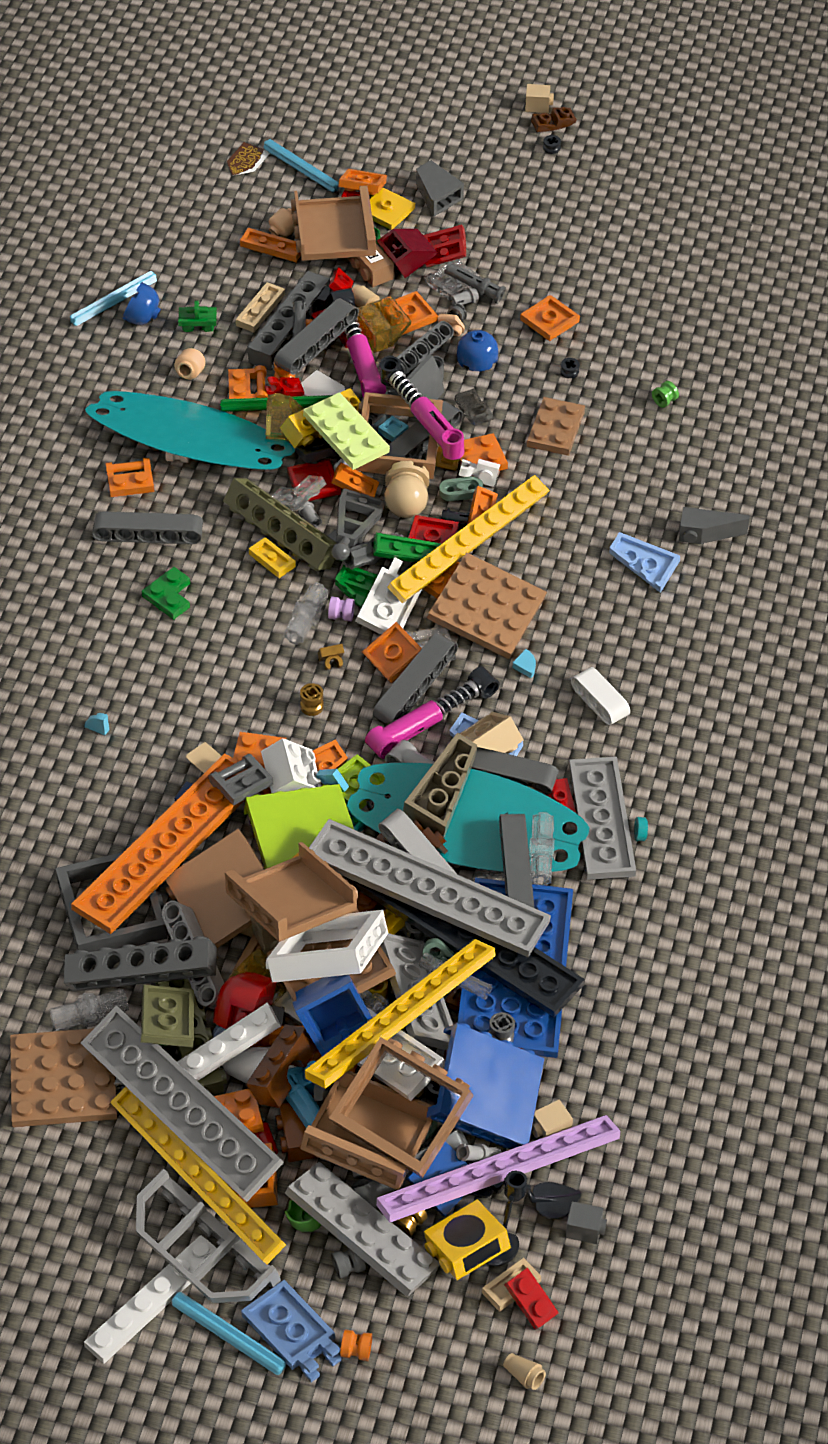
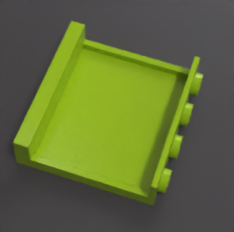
M340 784L301 788L286 792L278 791L265 795L257 794L245 799L244 815L249 814L265 869L290 860L299 852L300 842L310 847L328 819L354 829Z

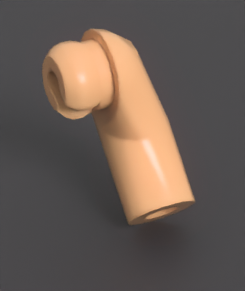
M439 314L438 323L441 321L449 323L454 330L453 336L458 337L464 333V324L457 315Z

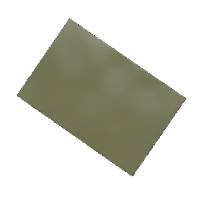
M143 985L141 1042L193 1047L194 990Z

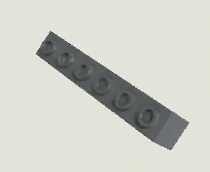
M307 271L303 278L298 280L295 288L289 291L287 298L283 303L279 304L273 316L271 315L268 318L266 325L258 331L255 339L249 342L246 350L248 353V363L256 366L263 365L270 371L273 369L276 354L293 336V303L295 301H302L303 305V302H306V319H311L312 314L317 312V298L324 287L329 286L330 278Z
M197 936L193 940L172 939L169 943L161 944L147 942L143 946L123 945L118 949L103 947L99 948L98 951L92 952L78 950L74 954L65 955L64 984L75 992L216 976L217 946L209 938ZM192 953L191 957L185 961L186 956ZM167 957V960L161 963L162 959ZM144 959L142 964L137 966L138 962ZM118 962H120L119 965H118V967H116L115 969H113L114 966H115V964L118 963ZM96 965L94 970L90 971L92 966Z

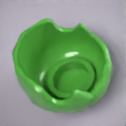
M293 1200L289 1201L288 1211H285V1215L294 1229L301 1232H313L322 1226Z

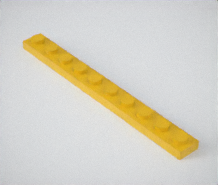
M536 475L532 476L390 582L387 588L403 604L460 561L466 552H472L546 496L550 490Z
M473 940L305 1070V1079L326 1089L367 1057L380 1037L386 1040L391 1038L495 957V948L479 940Z
M126 1086L110 1102L264 1263L268 1265L286 1246L231 1187Z

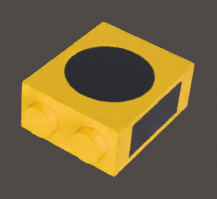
M478 1199L424 1231L427 1242L424 1244L426 1251L432 1258L436 1257L445 1273L450 1272L456 1280H459L511 1248L506 1228Z

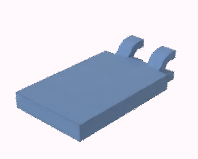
M285 1280L241 1310L242 1317L280 1358L285 1360L292 1370L300 1366L310 1382L320 1377V1373L316 1370L319 1368V1364L314 1358L321 1353L324 1354L332 1366H335L342 1360L338 1354L340 1348L332 1342L336 1339L335 1332Z

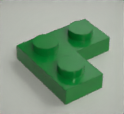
M172 567L141 591L142 597L174 620L190 608V602L178 594L190 585V578L176 567Z

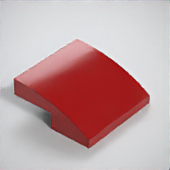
M463 225L423 235L438 253L425 263L426 267L466 257V237Z

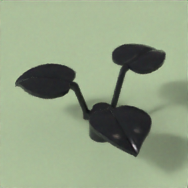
M466 1161L468 1165L473 1163L472 1161ZM517 1170L509 1172L504 1181L471 1193L479 1198H488L493 1192L500 1194L504 1190V1194L508 1198L503 1226L506 1230L513 1202L524 1198L525 1193L530 1202L536 1203L538 1214L551 1220L566 1217L570 1212L572 1201L578 1203L582 1194L571 1187L553 1182L539 1183L534 1186L533 1192H531V1186L527 1185L526 1175ZM507 1233L511 1248L486 1264L500 1266L510 1262L519 1250L518 1237L512 1233Z

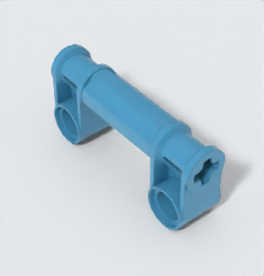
M310 1061L306 1068H288L287 1072L288 1082L292 1089L285 1099L306 1128L308 1125H312L320 1110V1107L312 1097L314 1096L313 1089L315 1083L305 1079V1070L316 1061Z

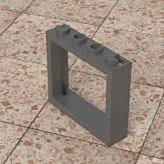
M123 852L55 868L58 887L77 951L85 950L92 952L98 951L99 948L103 947L118 949L123 945L139 946L147 942L167 939L166 925L162 918L161 910L164 907L161 894L157 895L156 891L148 897L154 914V921L117 929L112 934L104 932L86 937L80 915L71 910V903L75 900L71 884L99 877Z

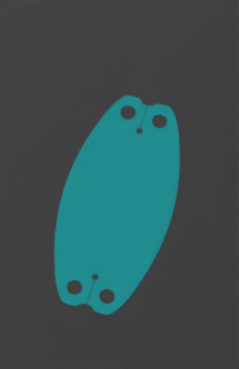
M107 391L99 396L100 401L98 403L90 404L85 409L90 417L130 439L168 453L195 460L251 469H277L282 465L281 459L284 456H290L295 452V448L288 441L248 420L212 407L175 398L135 392ZM121 396L124 400L113 402L110 400V397ZM104 408L109 410V414L99 415L96 413V410ZM279 444L284 446L285 449L283 451H274L271 449V446ZM269 458L272 462L264 465L260 464L258 459Z
M384 763L361 769L357 779L360 785L359 789L350 796L347 803L349 811L362 823L381 833L378 827L379 823L396 809L403 811L404 802L433 764ZM470 770L444 837L447 842L443 845L448 852L446 854L440 853V855L446 862L478 869L503 871L499 817L500 814L508 812V814H525L531 872H556L577 866L580 859L578 845L587 838L590 829L582 817L561 803L530 787L484 771ZM373 773H381L384 775L385 781L381 785H374L370 782V776ZM385 794H390L391 797L386 799ZM364 799H370L374 802V808L369 812H364L359 808V803ZM566 822H573L577 825V832L567 835L562 831V826ZM550 835L552 839L546 840V836ZM555 850H565L568 854L567 860L564 862L555 861L552 857Z

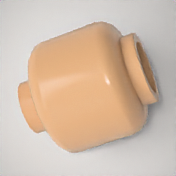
M281 208L270 217L269 231L271 234L288 238L294 232V226H297L293 225L292 213L295 212H292L290 208Z
M194 348L185 349L175 360V370L180 377L192 380L204 369L205 358L200 351Z

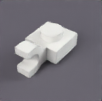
M463 459L459 476L470 477L473 475L481 479L484 485L494 487L500 464L479 459L478 464Z

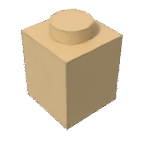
M527 84L525 112L549 113V105H553L554 93H550V85Z
M559 1099L535 1111L531 1131L537 1139H541L572 1128L573 1118Z

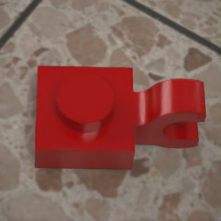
M268 377L267 380L271 386L264 387L267 394L280 393L282 397L304 395V389L299 378L279 377L277 379L276 377Z

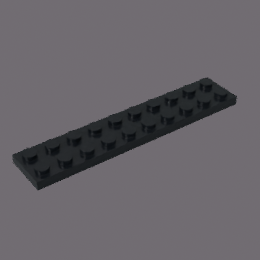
M354 881V887L429 937L442 940L455 954L475 939L494 947L495 957L479 969L554 1018L584 986V978L534 947L529 957H526Z

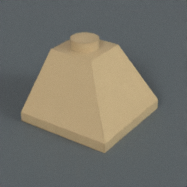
M496 712L489 713L459 733L477 744V747L502 753L513 752L518 748V744L524 741L511 716Z

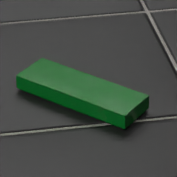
M376 532L374 535L373 556L390 559L397 558L402 561L417 563L439 547L441 543Z

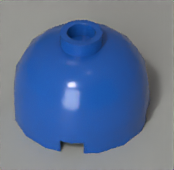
M141 282L136 289L138 293L129 301L122 318L134 325H144L151 319L156 320L161 311L158 308L160 300L157 292L151 286Z
M482 330L469 331L458 342L457 361L462 367L463 364L468 366L471 371L489 370L493 367V363L498 361V343L488 332Z

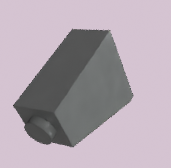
M430 160L416 168V185L433 217L463 200L464 183L435 162Z

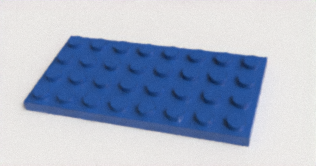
M475 878V883L506 896L504 881ZM532 884L534 908L551 915L550 922L535 947L566 967L573 889ZM480 969L462 982L458 1023L468 1024L470 1029L478 1032L489 1033L490 1018L494 1014L500 1012L510 1014L515 1020L513 1041L515 1047L530 1049L537 1056L558 1057L562 1010L554 1018Z

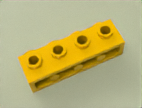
M349 388L340 392L358 411L361 401L353 390ZM303 410L288 416L280 427L294 448L302 445L306 447L316 438L323 439L319 432L303 416Z

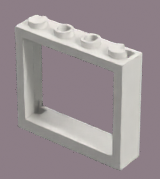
M383 910L349 913L280 941L266 960V969L270 970L272 982L360 974L388 935ZM353 939L349 946L344 948L300 952L305 944Z

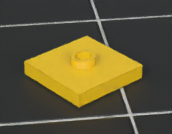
M382 188L379 193L370 198L373 221L390 230L394 229L415 209L414 202L385 188Z

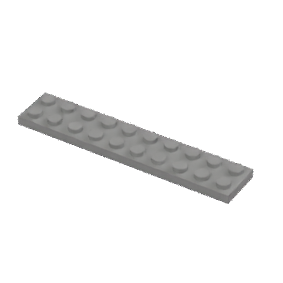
M328 819L309 847V849H312L317 856L326 861L333 870L342 876L526 957H529L550 922L551 915L331 819Z
M117 1005L81 1042L92 1055L246 1202L284 1163L158 1044L142 1043L141 1028Z

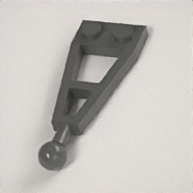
M344 488L337 507L336 542L338 543L332 548L334 559L343 561L348 558L350 554L348 546L354 547L379 521L386 505L385 500ZM345 510L365 514L368 518L364 522L346 518ZM344 529L354 531L352 535L344 533Z

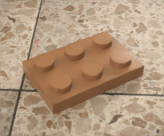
M543 397L527 440V447L569 456L585 413V405Z

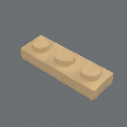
M267 282L236 318V326L255 332L285 296V289Z

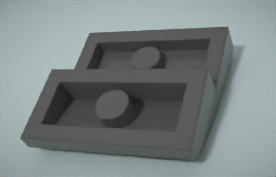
M428 354L406 379L410 380V384H413L414 388L418 389L417 393H421L422 397L437 400L444 393L443 380L435 359L432 355Z

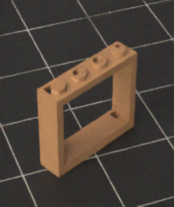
M365 392L363 403H359L358 412L368 423L370 413L415 417L411 413L409 404L401 396ZM429 399L442 414L443 400ZM429 435L426 460L381 456L355 470L386 474V471L388 472L394 463L412 461L415 466L420 468L424 466L429 472V479H434L438 443Z
M380 1037L329 1119L338 1127L392 1160L407 1166V1169L423 1178L473 1098V1094L469 1090L470 1085L463 1082L462 1079L456 1078L455 1081L446 1076L448 1072L436 1064L431 1067L424 1063L425 1058L415 1051H411L409 1054L402 1050L403 1045L391 1038L387 1041ZM387 1053L460 1097L421 1161L347 1117Z

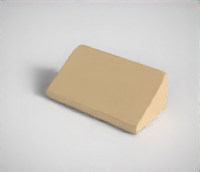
M204 742L185 757L200 771L205 773L221 755Z

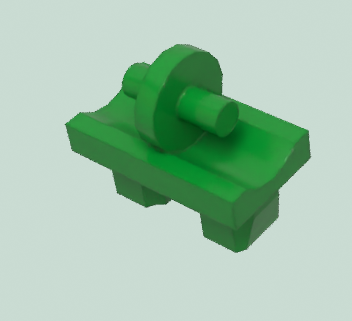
M195 300L194 306L179 307L178 326H182L183 332H192L194 326H202V330L205 332H212L217 322V307L200 306L199 300Z

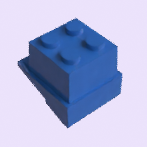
M350 975L323 977L296 991V1001L292 1002L296 1014L322 1057L372 1019Z

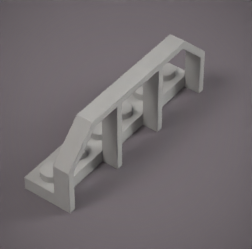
M165 1169L137 1195L136 1232L138 1236L212 1303L251 1301L267 1285L273 1288L281 1282L279 1274L273 1265L269 1266L264 1263L254 1251L240 1240L235 1232L232 1233L208 1212L201 1201L198 1203L173 1181ZM162 1187L161 1195L170 1204L177 1203L181 1207L179 1209L185 1217L157 1243L144 1231L145 1202ZM197 1221L199 1223L198 1228L207 1237L213 1235L218 1240L216 1244L219 1247L191 1274L166 1250ZM229 1252L236 1256L235 1261L244 1270L250 1268L255 1273L254 1278L257 1281L248 1290L212 1293L200 1282Z

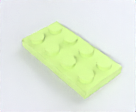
M340 392L303 409V416L352 470L389 453L390 446Z

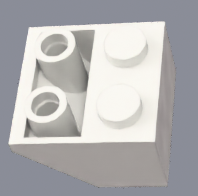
M282 738L261 751L265 769L273 777V785L270 786L271 793L321 787V780L316 777L318 771L312 749Z

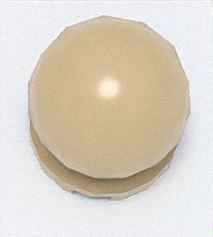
M412 461L394 463L392 468L388 472L386 471L385 476L387 486L384 493L386 506L398 517L412 518L420 514L428 502L429 472L424 466L420 468L413 465Z

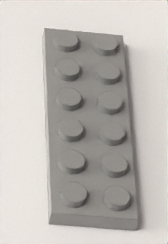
M617 757L569 760L576 813L585 820L590 828L587 838L581 841L587 880L635 877L636 866Z
M388 933L380 946L396 972V975L389 978L397 1000L432 973L434 969L423 958L424 941ZM444 997L411 1021L405 1028L407 1034L421 1044L441 1050H448L450 1035L443 1033L445 1028L452 1026L453 1023Z
M318 1162L288 1186L285 1194L406 1297L438 1270L440 1266L439 1261L434 1257L432 1258L427 1251L392 1222L389 1223L384 1215L322 1163Z

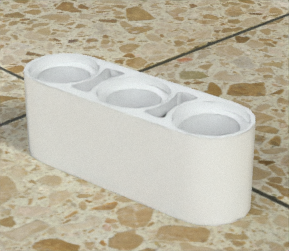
M590 667L571 678L574 691L607 725H611L630 715V707L627 701L594 667Z

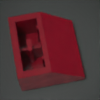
M392 229L377 240L384 253L392 260L394 266L404 278L438 254L418 229Z

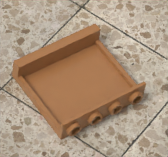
M359 186V196L298 200L297 190L294 191V199H291V211H295V213H292L293 225H297L294 226L295 239H299L296 240V250L301 252L302 261L376 256V238L368 186Z
M239 829L176 869L166 879L169 886L165 889L173 901L177 899L179 903L192 908L204 937L209 938L217 948L252 926L250 915L226 893L225 872L234 869L245 878L265 870Z
M302 842L299 843V856L245 878L234 869L225 872L226 893L279 942L357 910L358 892L356 888Z
M347 1071L334 1082L312 1125H308L300 1149L399 1190L409 1171L407 1166L387 1157L338 1127L329 1119L357 1075L352 1071ZM372 1080L368 1082L347 1116L414 1158L433 1122L432 1119L426 1117L428 1107L432 1105L415 1098L409 1101L395 1090Z

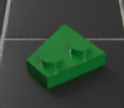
M343 565L335 578V585L347 597L354 599L355 604L361 609L378 575L359 568L351 570Z

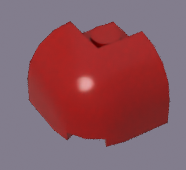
M244 972L230 977L222 985L217 995L213 1016L214 1023L227 1029L264 1004L272 1005L276 982H272V978L253 972Z

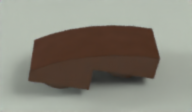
M567 107L552 108L551 114H532L531 122L536 132L559 130L571 126L577 121L571 108Z
M416 819L412 821L439 853L446 854L448 852L443 845L447 841L438 830L433 833L429 827L423 829Z

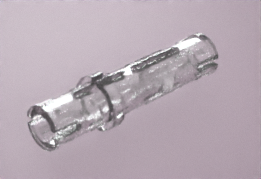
M425 952L423 954L425 959L421 957L419 967L433 972L447 960L442 961ZM472 975L458 985L484 1000L488 998L492 990L491 984H487Z

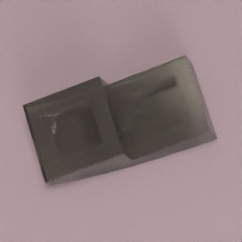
M474 388L455 395L454 400L458 407L474 426L494 420V415L486 401H481Z

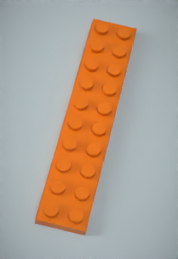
M224 753L71 903V910L107 933L112 934L245 801L243 800L233 806L217 787L211 785L208 778L209 774L215 771L220 772L239 761ZM237 774L225 779V781L236 776Z

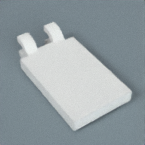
M394 558L389 569L381 568L355 622L379 634H383L395 622L402 628L404 627L421 590L402 604L387 588L390 582L400 576L397 572L403 561Z

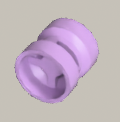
M331 597L328 618L334 620L343 618L344 621L352 622L355 600L349 598L340 600L339 597Z

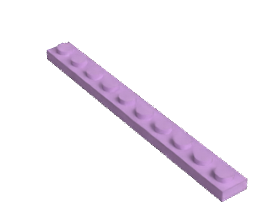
M605 1115L377 1198V1207L390 1223L504 1181V1178L511 1171L517 1170L527 1173L620 1139V1130Z

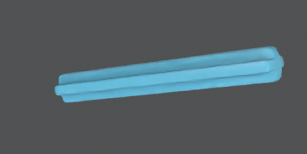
M269 139L264 142L263 147L266 151L334 193L339 190V182L273 140Z
M149 271L70 315V322L74 326H78L137 293L136 289L141 282L149 286L157 281L156 274Z
M178 1292L173 1297L172 1305L274 1374L280 1375L285 1369V1360L182 1292Z

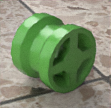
M670 381L663 382L660 387H656L652 391L654 402L662 408L667 407L670 401H675L679 397L677 387Z

